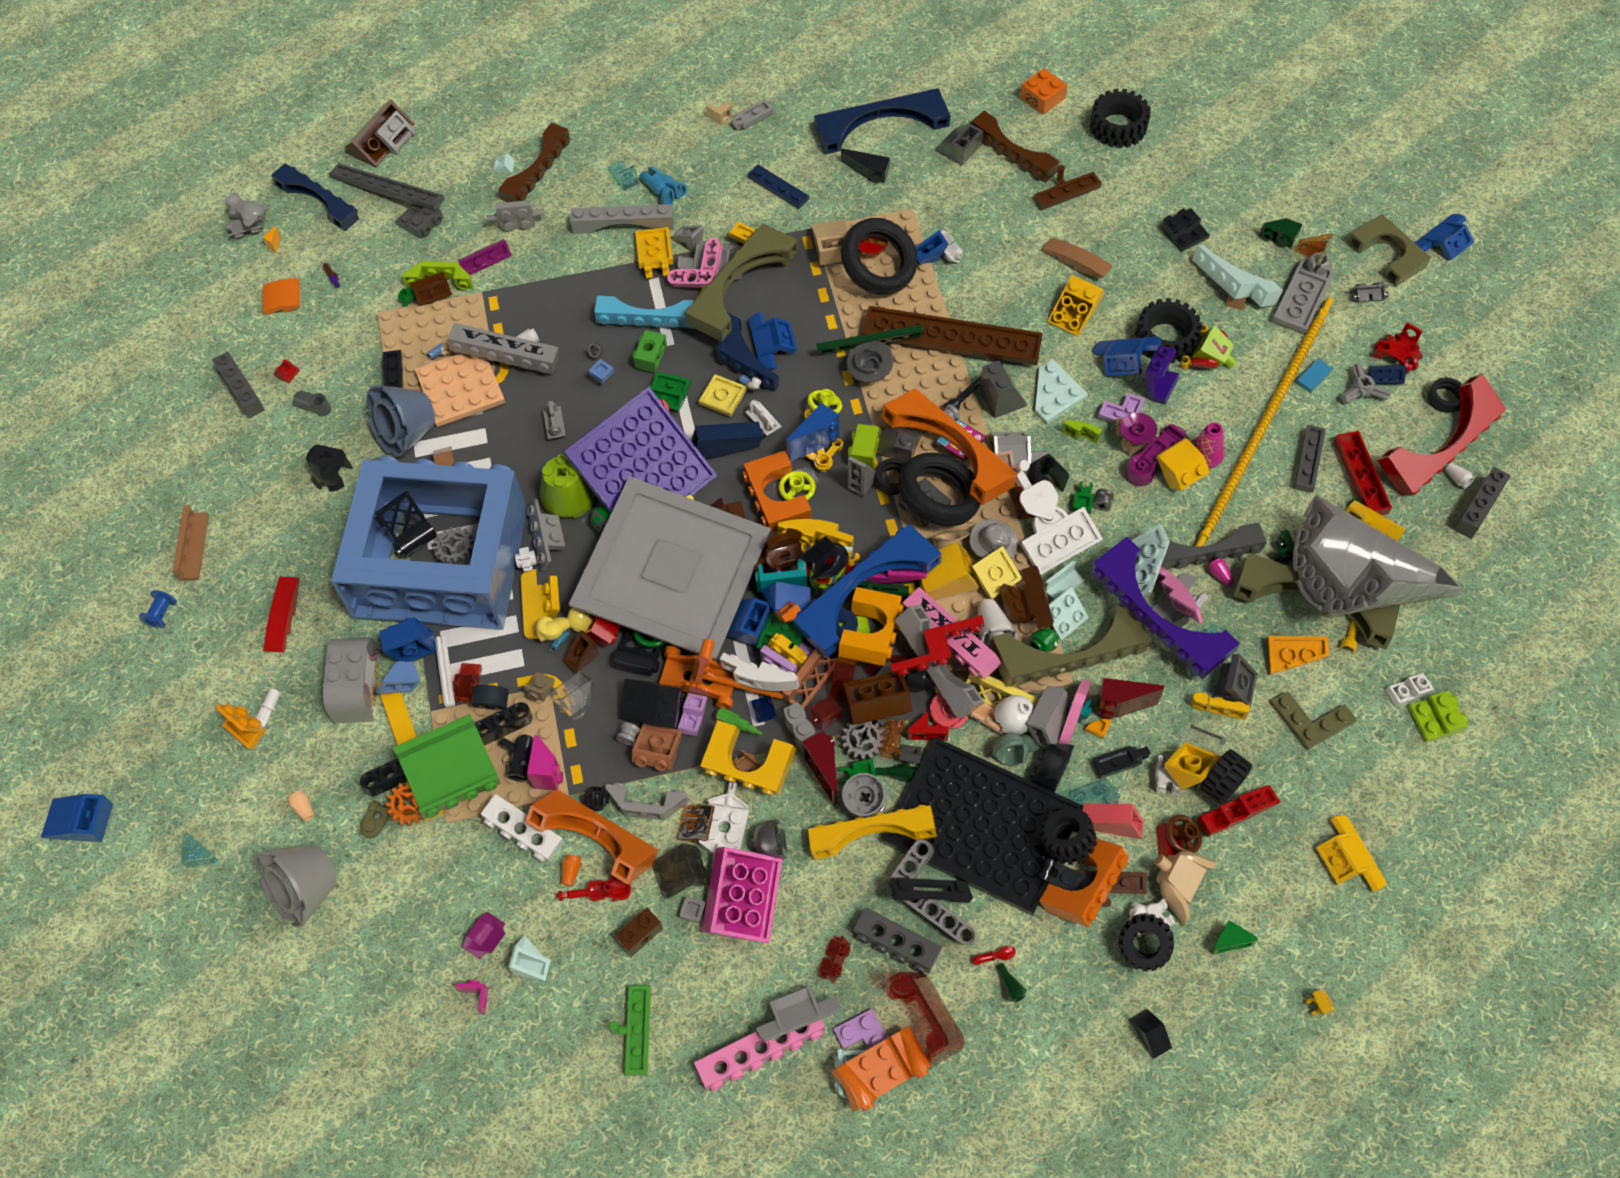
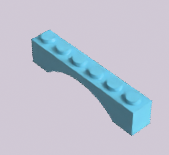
M597 296L594 313L596 322L601 324L693 329V327L686 324L685 311L695 300H683L675 305L661 309H641L629 306L618 300L615 296Z

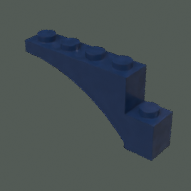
M727 312L731 318L732 330L716 347L717 359L723 364H728L735 371L747 375L751 380L753 377L759 378L765 388L775 391L779 387L778 375L767 369L752 354L741 333V319Z

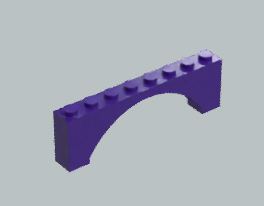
M1125 537L1093 562L1091 569L1093 577L1098 581L1100 580L1106 586V589L1120 600L1124 607H1128L1136 619L1142 621L1152 634H1156L1161 639L1163 645L1170 648L1180 661L1185 662L1193 674L1204 679L1234 654L1240 643L1226 630L1220 633L1191 631L1178 627L1158 615L1144 599L1137 583L1135 561L1138 558L1140 548L1128 537Z

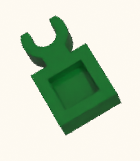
M1080 481L1078 486L1079 492L1075 491L1072 511H1077L1084 507L1087 513L1091 514L1094 494L1090 493L1092 492L1093 483H1090L1089 488H1084L1082 486L1083 481Z
M873 758L854 761L853 768L848 766L840 767V772L847 771L849 773L848 777L842 778V782H846L852 776L859 773H869L876 776Z

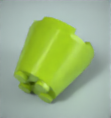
M559 454L557 457L552 458L542 468L539 496L541 504L548 514L558 515L559 518H577L585 514L595 502V493L564 454Z

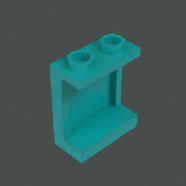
M799 559L797 560V570L764 574L762 564L758 565L759 571L755 572L757 592H761L762 599H766L762 593L763 588L774 582L807 587L805 561Z

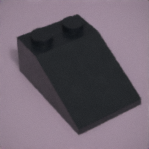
M624 679L620 719L663 727H678L684 686Z

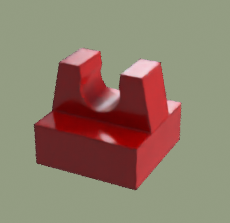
M284 359L283 363L276 368L273 374L276 378L290 383L300 370L290 361Z

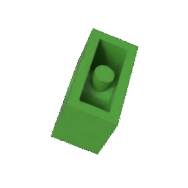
M645 330L643 336L639 338L637 350L633 352L632 360H634L635 368L656 373L667 347L665 334Z

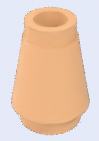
M297 791L288 798V805L304 822L315 817L306 793Z

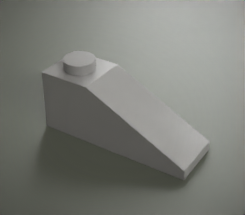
M850 456L848 458V489L864 497L875 481V470Z

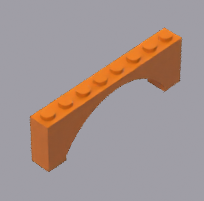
M916 388L883 405L881 419L892 428L909 427L926 430L946 438L964 452L972 465L975 477L969 494L980 504H986L1015 486L1018 473L1013 468L1007 465Z

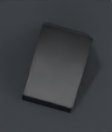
M1148 1009L1129 1020L1153 1059L1172 1049L1164 1023Z

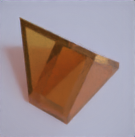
M1333 234L1300 239L1296 252L1306 257L1320 252L1321 255L1318 260L1320 262L1331 243Z

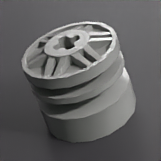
M859 773L848 779L843 787L842 799L847 811L853 818H867L884 812L887 805V795L883 783L876 776L869 773ZM863 795L869 797L868 803L862 801Z

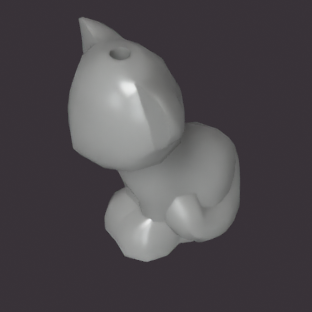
M236 192L226 197L224 202L229 208V216L243 220V224L246 227L260 221L269 208L266 204L241 200Z

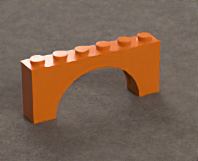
M558 789L533 803L525 820L527 824L540 832L549 829H566L584 834L596 840L614 858L615 864L611 875L626 884H630L651 868L658 853L657 848Z

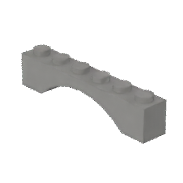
M672 204L571 208L570 222L573 234L593 233L600 228L616 224H635L651 229L669 227V230H674Z
M922 605L909 606L895 619V622L917 656L927 655L929 652L923 631L931 629V619ZM937 664L930 665L929 669H927L931 680L935 682L941 696L945 698L951 707L952 713L957 718L969 716L984 703L973 685L958 679L945 665L937 666Z

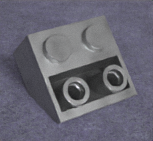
M970 123L956 127L936 147V150L964 164L982 145L983 130Z

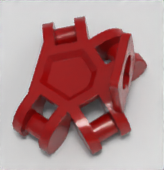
M1407 322L1401 333L1395 334V336L1387 334L1384 336V340H1379L1375 343L1374 348L1376 350L1373 352V357L1383 359L1391 356L1398 360L1399 365L1406 366V374L1410 370L1418 369V361L1423 358L1421 351H1418L1420 346L1417 342L1423 331ZM1407 330H1413L1416 333V336H1408L1409 333Z

